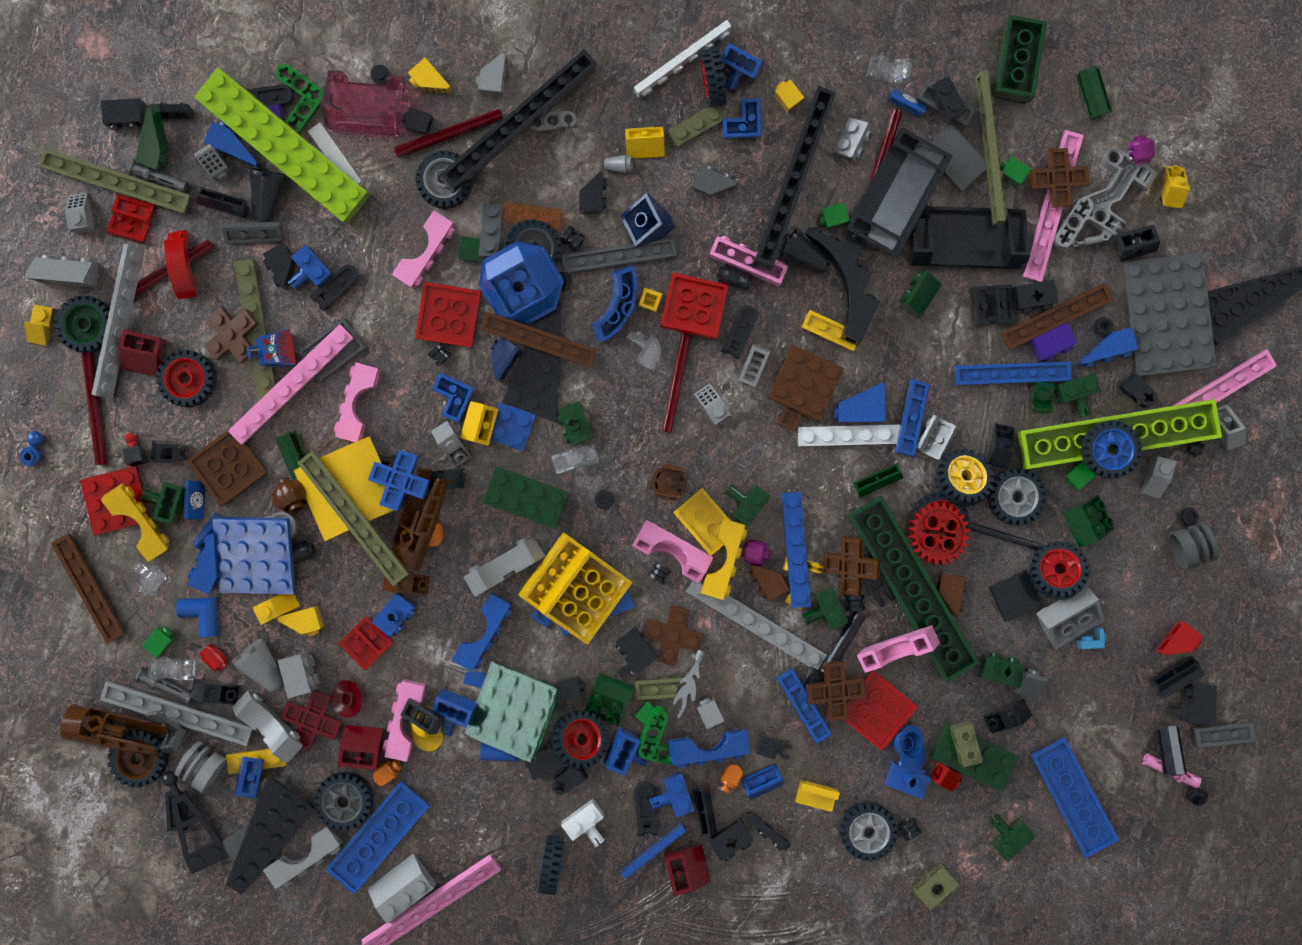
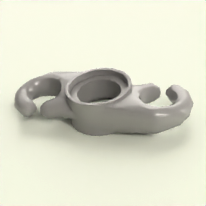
M552 111L540 118L541 126L537 127L533 124L530 128L537 132L555 131L560 127L567 128L568 124L564 121L566 116H571L572 122L569 125L573 127L577 122V116L571 111ZM549 117H557L559 120L558 124L550 126L547 123Z

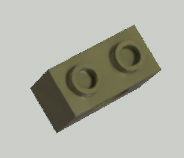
M965 721L950 725L959 763L963 767L982 763L973 724Z
M940 863L912 889L931 911L933 908H938L943 903L945 897L953 895L957 891L959 884ZM937 884H940V891L933 892V887Z

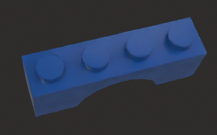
M492 592L481 609L487 620V629L484 636L475 642H462L452 661L471 672L474 668L478 669L484 660L481 658L484 651L488 653L493 645V642H491L494 635L498 636L503 628L500 625L504 618L508 619L513 610L510 608L512 603Z
M744 729L724 731L720 742L715 747L707 750L699 749L694 741L688 737L669 740L671 763L678 766V768L689 767V763L704 765L708 763V760L723 762L726 761L727 757L741 759L744 758V755L750 754L748 731Z

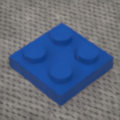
M499 403V410L490 440L524 451L536 415Z

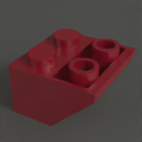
M123 330L119 344L120 368L156 376V371L159 372L158 366L162 364L167 340Z
M345 724L339 746L337 766L377 770L380 767L384 728Z
M702 844L664 853L674 896L693 892L711 883Z

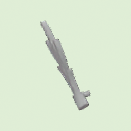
M697 650L696 655L692 654L691 658L696 659L688 674L679 681L680 683L686 682V684L679 690L673 701L675 705L680 698L683 699L677 718H680L684 712L688 694H691L692 701L695 700L696 685L693 675L700 678L699 663L704 657V651Z

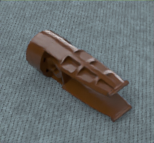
M666 464L659 467L652 477L654 493L664 500L680 498L687 486V478L683 468L674 464ZM660 472L661 475L657 479L656 476Z
M418 468V477L430 481L432 469ZM436 479L423 511L421 510L425 498L421 499L409 495L390 547L407 571L418 572L421 569L441 511L447 483H451V479Z
M76 704L70 705L67 708L61 722V736L65 740L119 751L155 755L156 758H159L160 755L155 747L122 739L126 736V728L167 735L170 732L164 723L158 725L129 715L126 716Z

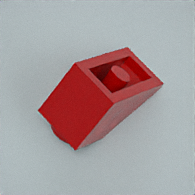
M1178 621L1156 652L1162 655L1192 652L1201 645V639L1204 636L1187 623Z
M941 762L937 763L930 774L931 779L935 783L951 792L957 789L962 782V775Z

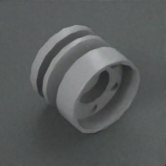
M198 741L183 755L174 775L179 778L184 774L182 779L184 782L188 781L192 776L195 777L191 786L204 793L216 779L227 759L217 752L208 758L207 755L210 747L206 746L201 751L204 744Z

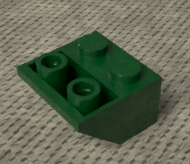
M926 269L922 273L918 272L909 284L912 286L911 289L908 288L899 300L902 302L899 307L918 319L923 316L942 285Z
M1099 495L1087 499L1062 513L1079 548L1100 541L1115 529L1113 520L1109 517L1105 504Z
M599 673L584 711L594 713L596 717L619 726L635 687Z

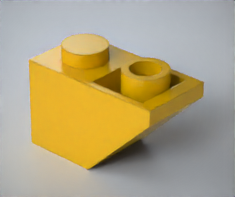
M1165 165L1161 190L1163 206L1183 208L1190 190L1185 168L1177 165Z

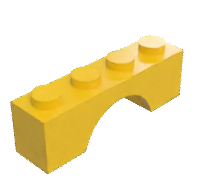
M122 483L103 495L101 501L112 516L127 515L137 521L141 528V539L136 547L147 562L168 550L169 539L165 533H160L157 529L156 521L152 517L149 518L145 513V506L141 502H137L133 497L135 496L133 490Z
M726 519L721 520L717 538L725 545L727 558L724 565L718 571L705 575L701 594L724 600L725 596H729L731 585H728L730 577L734 578L737 568L734 566L735 559L740 558L742 548H739L741 540H745L747 530L744 529L745 525Z

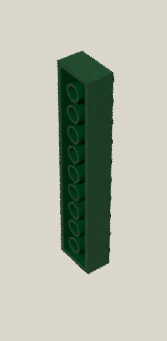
M877 496L846 514L858 537L863 538L862 544L870 557L880 559V573L913 631L933 626L940 644L934 651L928 652L927 655L941 679L947 683L980 664L916 553H913L912 546H909L908 539L884 498Z

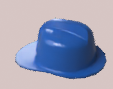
M911 725L899 731L896 735L894 748L899 753L904 769L915 773L921 770L925 762L924 738L921 729Z

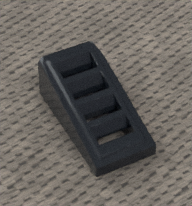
M408 698L401 713L402 717L429 735L437 734L445 719L438 712L412 698ZM413 706H414V707H415V710H414L413 714L410 715V712H411V710H412V708H413Z

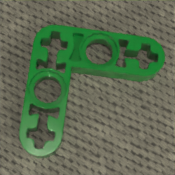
M281 64L276 69L277 78L302 96V99L285 122L289 125L297 122L296 126L298 129L295 131L301 134L323 104L325 93L319 86L289 65ZM281 71H287L293 77L292 81L288 77L283 76ZM298 80H304L306 83L305 87L301 90L296 89V82ZM309 88L314 93L319 91L320 98L313 100L314 97L308 92ZM304 106L310 108V113L307 116L300 114V109ZM297 115L300 119L304 121L301 123V121H298V119L295 118V116Z
M654 707L649 713L640 737L641 743L637 749L639 756L646 760L676 766L671 763L669 744L660 742L668 722V714L664 707ZM652 729L658 731V733L655 736L647 735L648 732ZM648 741L650 749H647L646 752H643V749H646L648 746ZM662 750L669 751V754L665 757L659 755Z

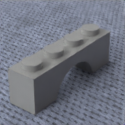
M326 825L311 837L312 849L307 858L291 860L283 855L269 864L263 872L274 888L277 889L280 886L282 888L287 887L293 882V877L298 875L300 878L309 871L307 868L312 864L316 867L325 860L324 856L327 854L332 856L338 852L343 840L335 828H329Z

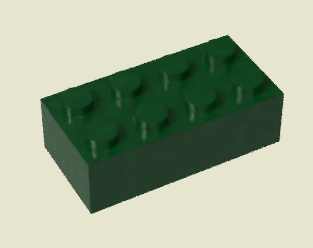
M1009 15L1005 20L992 92L993 97L1028 103L1035 97L1048 21Z
M495 467L483 503L556 529L570 492L503 468Z
M944 721L929 756L1003 792L1019 756L976 735L983 762L963 767L959 763L949 727L954 724Z

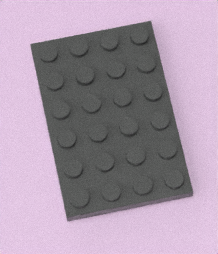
M1203 252L1123 262L1130 328L1133 327L1138 350L1133 351L1136 374L1146 376L1217 367Z

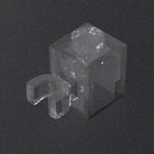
M136 562L131 567L141 576L135 584L139 586L138 590L145 596L155 595L170 579L157 565L150 566L147 569L142 562Z

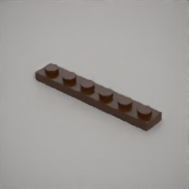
M1104 283L1003 331L1000 335L1007 349L1010 350L1113 301V298Z
M486 312L481 331L591 368L597 350L490 312Z
M67 534L52 542L51 545L106 644L125 635L123 627L71 534Z

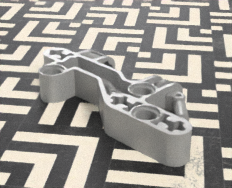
M1117 148L1107 151L1102 156L1101 163L1106 169L1114 173L1105 189L1082 197L1074 202L1056 231L1053 247L1062 250L1068 246L1076 248L1082 244L1087 246L1106 242L1110 237L1115 239L1116 235L1123 231L1122 227H1126L1127 222L1111 211V205L1123 198L1130 185L1139 190L1148 191L1157 176V172L1146 164L1135 165V162H1132L1129 158V150L1127 153ZM1109 155H1113L1115 157V163L1109 160ZM1081 204H1083V205H1084V207H1083L1084 210H1083L1082 212H1080L1079 214H1076V213H1078V212L1080 211V209H1081V207H1082ZM1096 213L1102 216V222L1096 220ZM1069 219L1075 221V228H1072L1069 225ZM1084 223L1101 232L1100 235L1084 238L1083 241L1074 240ZM1068 233L1063 240L1064 243H1061L1062 239L1060 237Z

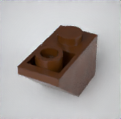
M756 565L750 566L752 571L749 573L754 582H759L761 588L758 590L763 599L767 597L768 601H771L790 591L781 573Z
M410 573L395 586H392L384 575L383 590L394 593L427 595L430 576Z
M939 573L936 589L951 614L959 616V612H962L964 606L962 594L967 589L965 577Z

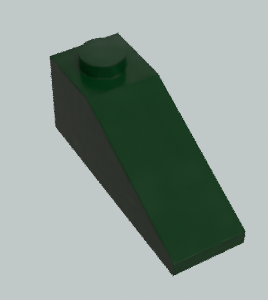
M154 104L146 108L135 162L157 170L167 164L169 156L167 155L168 144L159 105Z

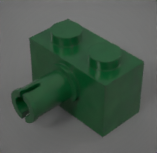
M1095 373L1055 385L1054 392L1058 404L1073 400L1076 403L1079 418L1092 415L1087 402L1088 396L1099 393L1101 390Z
M579 401L558 410L559 415H556L560 426L564 425L567 431L563 434L568 444L572 443V446L594 438Z
M163 482L160 494L144 489L142 494L147 496H141V501L156 505L153 519L168 524H178L184 505L185 486L172 482Z
M731 484L729 488L735 493L727 489L725 494L738 503V507L732 516L748 527L771 496L757 485H754L749 493L744 494Z
M832 586L813 593L818 604L817 608L802 613L806 625L821 618L825 620L830 630L848 623Z
M990 652L989 655L983 654L978 676L1019 688L1025 665L1020 664L1019 659L1008 657V660L1001 659L1000 654Z
M996 814L994 817L999 823L993 818L989 822L1000 834L990 844L1008 862L1029 844L1036 835L1019 817L1008 826L1000 815Z

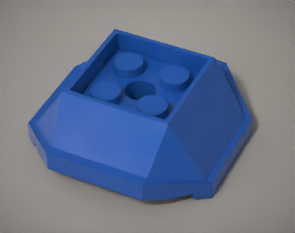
M516 241L483 260L478 285L496 315L528 325L556 310L564 278L545 247ZM515 282H521L524 288H517Z

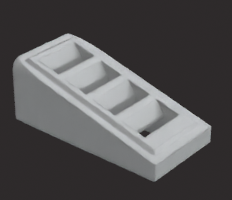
M752 344L738 381L756 388L770 355V350ZM754 351L763 354L764 357L761 358L754 355ZM754 359L761 362V364L758 365L750 361ZM748 366L753 367L755 369H758V372H754L747 368ZM745 373L755 376V380L745 377Z

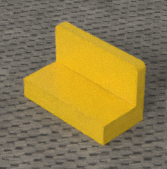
M663 127L625 129L626 153L628 156H632V158L665 156Z
M800 780L795 802L832 812L835 800H838L840 792L835 788Z

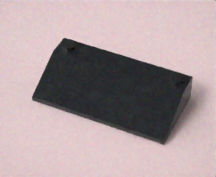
M902 127L893 140L843 233L897 258L953 155Z
M928 206L930 214L919 217L910 234L911 266L1026 269L1030 258L1025 209H1007L1006 220L1001 225L993 226L991 208Z

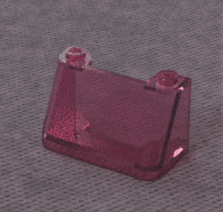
M328 70L320 106L325 127L330 131L392 137L400 135L404 107L405 76H389L386 80V85L349 82L348 76L344 72Z

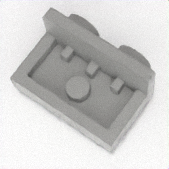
M849 117L833 152L836 155L851 159L855 164H859L865 156L869 142L874 137L875 130L869 123Z
M933 415L926 422L924 434L919 436L917 450L941 461L958 427Z

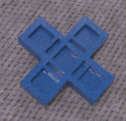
M399 449L393 468L374 462L368 480L386 486L379 505L400 511L405 494L421 499L425 498L430 481L413 475L419 456Z

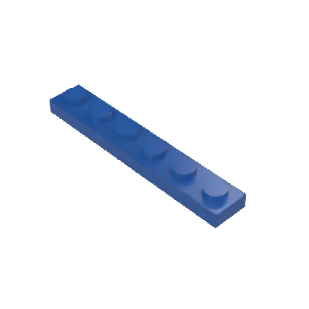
M1071 361L954 366L955 385L1071 381Z
M801 492L782 493L791 609L811 607Z

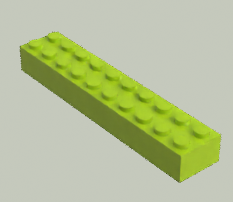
M216 68L194 96L195 99L342 222L348 224L371 196L370 192L221 68Z
M1216 399L1017 432L1023 469L1084 460L1081 456V447L1085 434L1093 426L1105 421H1120L1130 425L1141 438L1140 443L1143 445L1141 451L1222 438ZM1110 444L1108 446V453L1113 455L1116 452V448Z

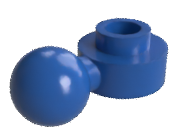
M37 431L28 434L27 442L29 447L22 449L20 452V460L26 466L36 465L42 458V454L37 446L42 444L43 436ZM28 453L31 455V460L27 458Z

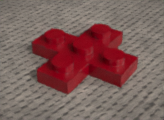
M314 690L306 707L290 700L287 702L281 720L298 726L296 732L301 737L299 740L302 744V749L310 751L317 734L332 740L336 739L343 721L325 714L332 696Z

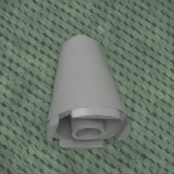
M262 638L249 645L241 655L239 654L232 661L235 668L269 692L273 690L277 692L284 685L282 683L281 671Z

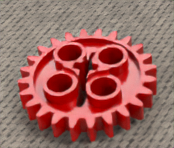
M934 502L933 506L926 504V510L923 507L919 508L920 514H913L916 520L909 521L913 525V527L907 528V530L912 532V535L907 536V538L913 539L909 546L915 545L916 548L913 550V553L920 552L918 558L926 557V563H929L931 560L933 565H937L938 561L940 565H945V561L953 563L952 557L955 560L959 559L957 553L964 554L965 552L962 547L969 546L965 543V540L971 539V537L966 536V533L970 532L971 529H965L969 522L962 521L965 515H958L960 509L952 511V504L948 505L947 508L945 502L941 503L940 506L938 502ZM929 518L934 520L932 528L928 525ZM948 520L953 524L951 531L946 527ZM923 529L928 531H939L940 533L954 534L955 538L949 536L939 537L938 534L923 533ZM927 536L932 540L930 547L925 544ZM945 540H948L950 542V548L948 550L944 547Z

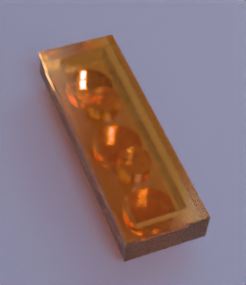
M505 201L502 221L519 223L530 219L540 220L559 230L562 210Z

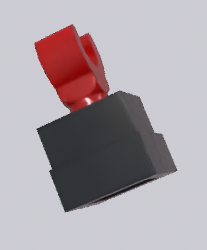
M125 434V440L129 448L122 449L124 463L130 467L148 463L143 447L137 444L136 434Z

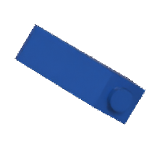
M212 121L203 141L204 144H211L218 151L261 169L260 163L237 135L230 130L228 125L221 121L219 124Z

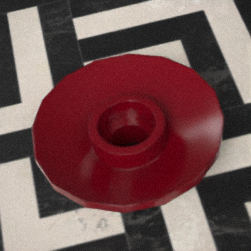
M342 680L334 686L332 691L333 708L343 718L356 716L360 712L363 702L361 690L352 680Z

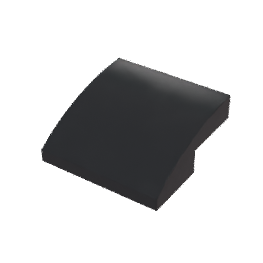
M1012 284L971 288L974 326L1015 322Z
M1027 570L1021 571L1008 579H1003L989 587L1004 622L1042 606Z

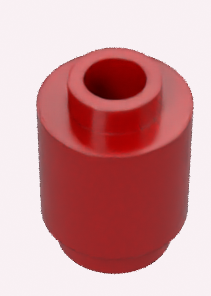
M209 644L199 654L202 657L201 660L214 672L217 670L221 672L228 666L227 661L229 658L217 646Z

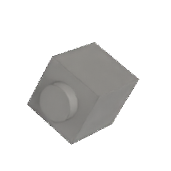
M707 697L699 701L697 709L706 729L724 722L714 698L710 699Z

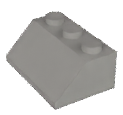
M42 255V258H34L25 274V278L39 283L97 288L99 265L92 263L91 259L80 258V261H73L71 257H61V260L54 259V256Z
M1087 585L1075 596L1065 600L1059 599L1057 602L1036 613L1042 629L1055 650L1105 622L1099 599Z
M413 853L367 889L375 909L388 924L433 890L437 883Z

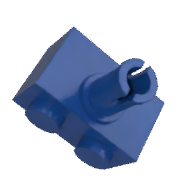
M728 43L721 57L722 62L731 66L732 69L725 86L735 90L742 75L745 74L753 79H757L765 62Z
M304 245L291 257L300 267V271L287 282L295 290L307 279H311L317 287H320L333 273L310 247Z
M395 593L372 623L388 637H391L393 634L397 636L404 628L402 623L406 619L409 621L416 613L414 611L416 605L402 593Z
M442 689L436 697L432 709L445 717L441 732L445 734L447 731V736L453 735L456 724L467 728L473 720L478 702Z
M619 727L603 761L607 769L625 776L632 761L647 766L648 763L645 761L649 762V760L641 758L637 751L641 740L636 733Z
M898 760V763L892 761L884 783L891 788L924 799L931 777L927 774V770L922 768L915 773L908 772L902 766L901 761Z
M679 771L661 778L666 790L664 794L649 798L652 810L669 804L676 818L695 811L683 775Z

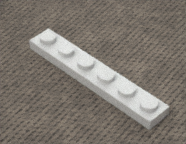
M728 20L634 87L636 96L638 98L642 95L643 97L647 96L653 91L652 88L654 86L664 84L672 73H679L684 68L683 65L697 60L700 50L713 48L715 46L714 43L719 39L721 41L725 40L730 35L729 32H731V25Z
M900 425L797 427L798 446L897 444Z

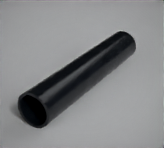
M856 611L853 612L823 663L841 660L864 622L865 616ZM822 663V665H821V667L819 668V670L824 673L823 663Z

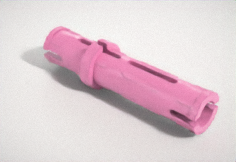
M1147 753L1143 758L1142 764L1163 773L1161 759ZM1187 772V775L1172 776L1175 778V781L1186 783L1194 788H1198L1202 780L1201 777Z

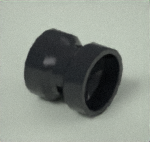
M568 226L560 237L561 243L570 246V249L574 252L578 250L585 239L583 234L576 233L575 229L571 226Z

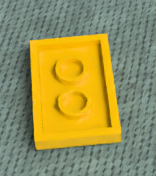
M701 488L673 513L708 554L712 556L724 545L717 538L721 520H731L707 492Z

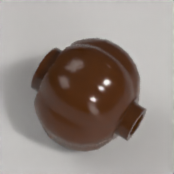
M288 477L281 479L272 495L274 505L286 513L295 514L302 511L307 503L304 486L297 479H289Z

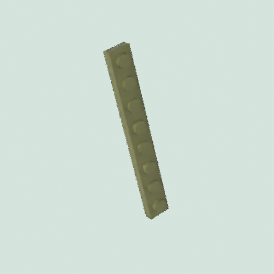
M988 70L980 71L976 76V86L993 226L1001 225L1006 220L1007 208L1004 207L1003 202L1005 199V190L1001 185L1003 172L999 168L1001 154L1000 151H997L999 137L998 133L995 132L996 115L993 114L992 108L994 106V97L990 91L992 79L989 77Z
M45 148L38 165L42 169L185 215L192 198L188 194Z
M249 259L234 262L242 310L248 309L259 323L247 335L250 343L256 346V339L267 335V328L255 260ZM251 358L259 402L276 385L274 368L260 366L258 358Z
M311 451L297 462L392 586H395L410 573L316 452Z

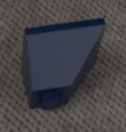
M645 193L620 215L635 247L662 239L675 228L668 211L649 193Z
M500 338L499 341L496 339L491 347V350H493L491 358L494 377L498 382L502 383L522 351L507 340Z

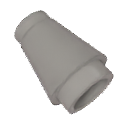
M627 154L605 158L604 168L605 170L627 174L633 170V158Z

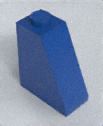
M880 383L837 403V407L833 409L834 419H837V423L885 422V383Z

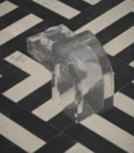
M884 55L870 57L866 76L886 83L901 84L902 80L909 79L913 60L908 58L893 60Z
M630 331L627 340L643 348L636 362L653 372L661 355L659 341L652 334L646 340L644 334L635 331V333Z
M594 444L581 446L551 456L557 474L599 462Z
M180 657L149 658L148 678L193 680L195 678L196 660Z

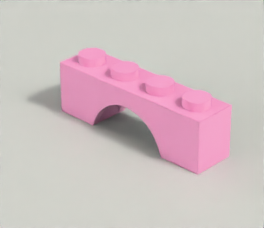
M434 210L423 226L429 238L426 251L415 259L402 258L392 273L395 278L412 289L421 285L424 280L422 276L426 270L429 271L434 265L433 259L437 254L440 255L445 247L443 245L447 238L450 239L455 232L454 223Z
M355 363V366L351 367L349 377H351L350 385H346L344 391L346 399L339 409L341 417L334 427L335 437L353 442L362 440L366 425L357 416L356 402L363 392L377 387L381 373L380 369L360 363Z
M648 520L645 521L632 544L633 547L647 555L656 551L670 553L680 562L682 574L697 583H700L714 558Z
M931 625L865 647L857 657L866 673L882 668L886 664L904 656H919L934 651L940 642Z
M407 679L398 683L396 688L398 699L397 702L393 703L391 713H394L393 721H389L387 732H390L388 740L385 739L383 745L384 757L405 762L410 759L414 740L404 730V717L401 716V713L408 698H412L421 704L423 703L427 684Z

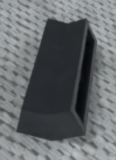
M203 187L196 194L197 204L244 219L247 217L249 210L247 200Z
M1190 656L1151 681L1159 697L1165 699L1202 677L1205 673L1200 663L1193 656Z
M1179 726L1156 728L1163 776L1187 775Z
M709 784L699 785L693 789L700 833L701 837H712L718 834L710 788Z

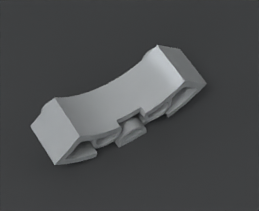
M524 537L516 542L517 546L481 567L477 564L468 569L470 573L463 578L474 597L544 558L545 554L535 537L529 540Z
M247 690L233 706L236 717L245 722L254 731L259 729V732L265 737L263 740L270 748L272 754L282 761L288 763L302 748L299 740L301 738L300 735L292 730L284 720H281V717L264 702V698L256 692L253 694Z

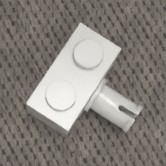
M593 798L562 821L561 826L572 841L585 833L595 847L605 840L595 827L596 823L604 818V812Z

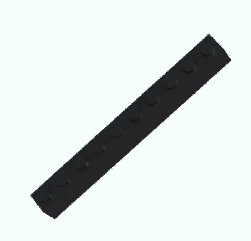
M585 49L582 50L440 173V180L454 194L596 70V61Z
M821 86L817 87L752 267L771 273L832 106L836 94L835 91Z

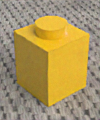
M791 79L788 82L782 81L775 87L774 97L787 114L804 100V96Z

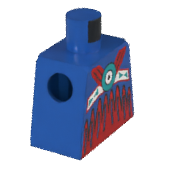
M290 329L257 338L256 346L247 347L248 358H258L260 366L290 368L296 365Z

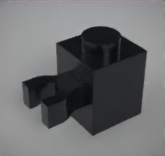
M152 440L150 459L156 463H175L176 457L186 461L188 457L181 456L180 452L184 449L188 450V446L179 445L177 447V444L172 441Z
M760 732L755 751L758 755L774 760L777 754L783 759L788 760L789 755L783 754V750L785 748L792 749V745L780 744L781 741L778 737Z

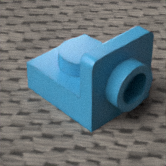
M1095 627V639L1094 636H1082V639L1076 640V646L1080 649L1105 648L1107 634L1103 628Z

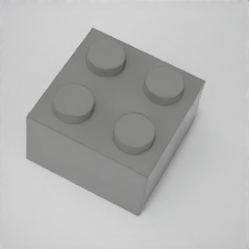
M309 651L278 660L287 698L310 693L318 688V684H320L319 676L317 673H314L313 666L315 662L313 655H310Z

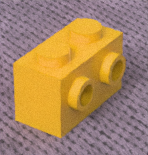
M470 401L460 438L489 446L499 409Z

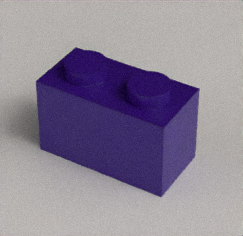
M1068 322L1029 340L1038 361L1044 359L1045 362L1056 358L1055 354L1060 351L1064 354L1073 350L1072 346L1078 343Z

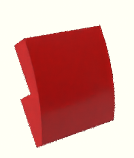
M118 194L111 209L113 215L106 229L107 234L145 244L153 220L155 204Z
M367 616L338 643L364 671L393 644Z

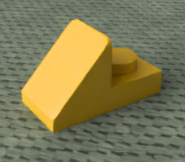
M33 305L30 322H24L27 342L48 346L55 312L54 308Z

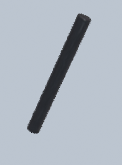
M968 523L971 531L1037 551L1042 546L1041 543L975 523Z

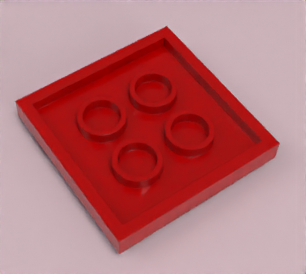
M672 272L660 328L717 340L728 284Z
M424 282L415 339L473 348L482 291Z
M138 466L80 480L93 536L139 525L130 516H112L101 501L103 495L122 483L133 490L135 494L133 497L137 502H141L145 506V513L151 518L147 502L141 501V496L145 495L142 494L144 489Z
M872 670L864 679L865 698L847 700L848 719L843 720L879 750L883 751L918 706L876 671Z

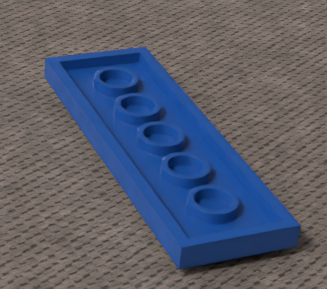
M1062 737L1030 754L1083 857L1087 858L1119 841L1066 738Z
M401 780L325 870L355 895L429 808L430 804Z

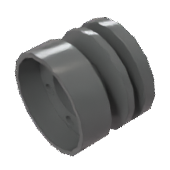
M1199 522L1196 526H1189L1188 531L1182 528L1171 532L1169 535L1173 555L1183 570L1198 567L1200 561L1206 564L1219 558V549L1215 536L1205 522Z

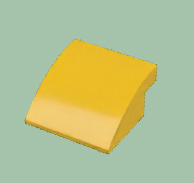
M370 436L320 457L369 522H373L381 516L395 511L379 505L386 486L368 480L374 462L382 464ZM301 467L294 470L297 480L305 488L307 503L324 542L349 532L350 530Z
M563 532L518 595L537 608L546 617L588 645L633 582Z

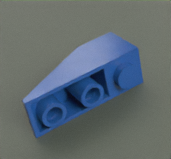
M1133 327L1112 332L1104 337L1077 362V366L1084 364L1085 368L1096 365L1095 361L1102 359L1104 363L1114 360L1116 355L1121 354V358L1133 355L1132 351L1138 350Z
M214 531L211 534L208 533L203 542L205 547L203 551H199L195 559L197 565L195 568H191L187 576L190 579L187 585L208 595L214 590L219 576Z

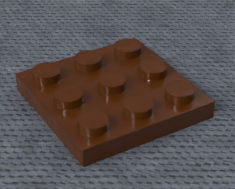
M791 345L768 398L821 421L844 368L795 345Z
M228 430L186 460L220 507L268 474L248 444L241 445Z

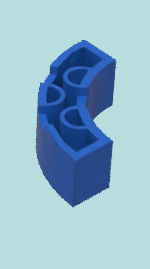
M626 266L610 273L613 283L610 304L598 319L590 323L596 341L603 342L615 335L622 328L628 317H630L635 306L637 290L634 266Z

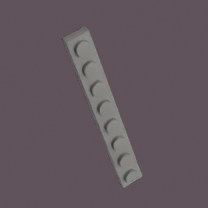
M128 244L123 245L92 395L113 398L120 366L119 344L122 331L128 329L145 248Z
M703 579L700 583L691 581L686 590L687 593L807 666L819 669L827 656L825 653L731 596H725L724 600L701 594Z
M111 681L105 682L100 698L102 701L143 714L161 711L166 714L168 719L179 723L181 726L244 746L249 745L253 729L247 724Z

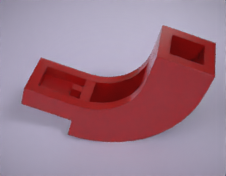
M187 230L168 233L167 240H164L167 271L178 300L197 296L198 283L189 261V234Z

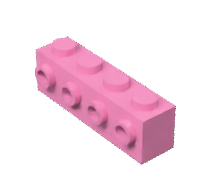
M725 236L716 237L709 258L739 268L775 286H780L788 268L784 262L776 260L771 273L752 267L757 252L749 250L750 248L744 244L739 243L737 245L732 243V240Z

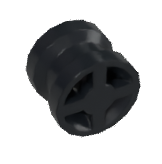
M440 343L428 353V356L433 358L436 366L439 367L452 354L445 350L443 343Z
M655 562L653 564L654 568L648 573V576L664 585L667 575H670L671 571Z
M864 594L859 596L846 595L845 600L848 603L846 611L865 610V605H863Z
M914 817L908 818L898 825L899 830L904 833L905 841L914 839L922 833L920 827H917V821Z

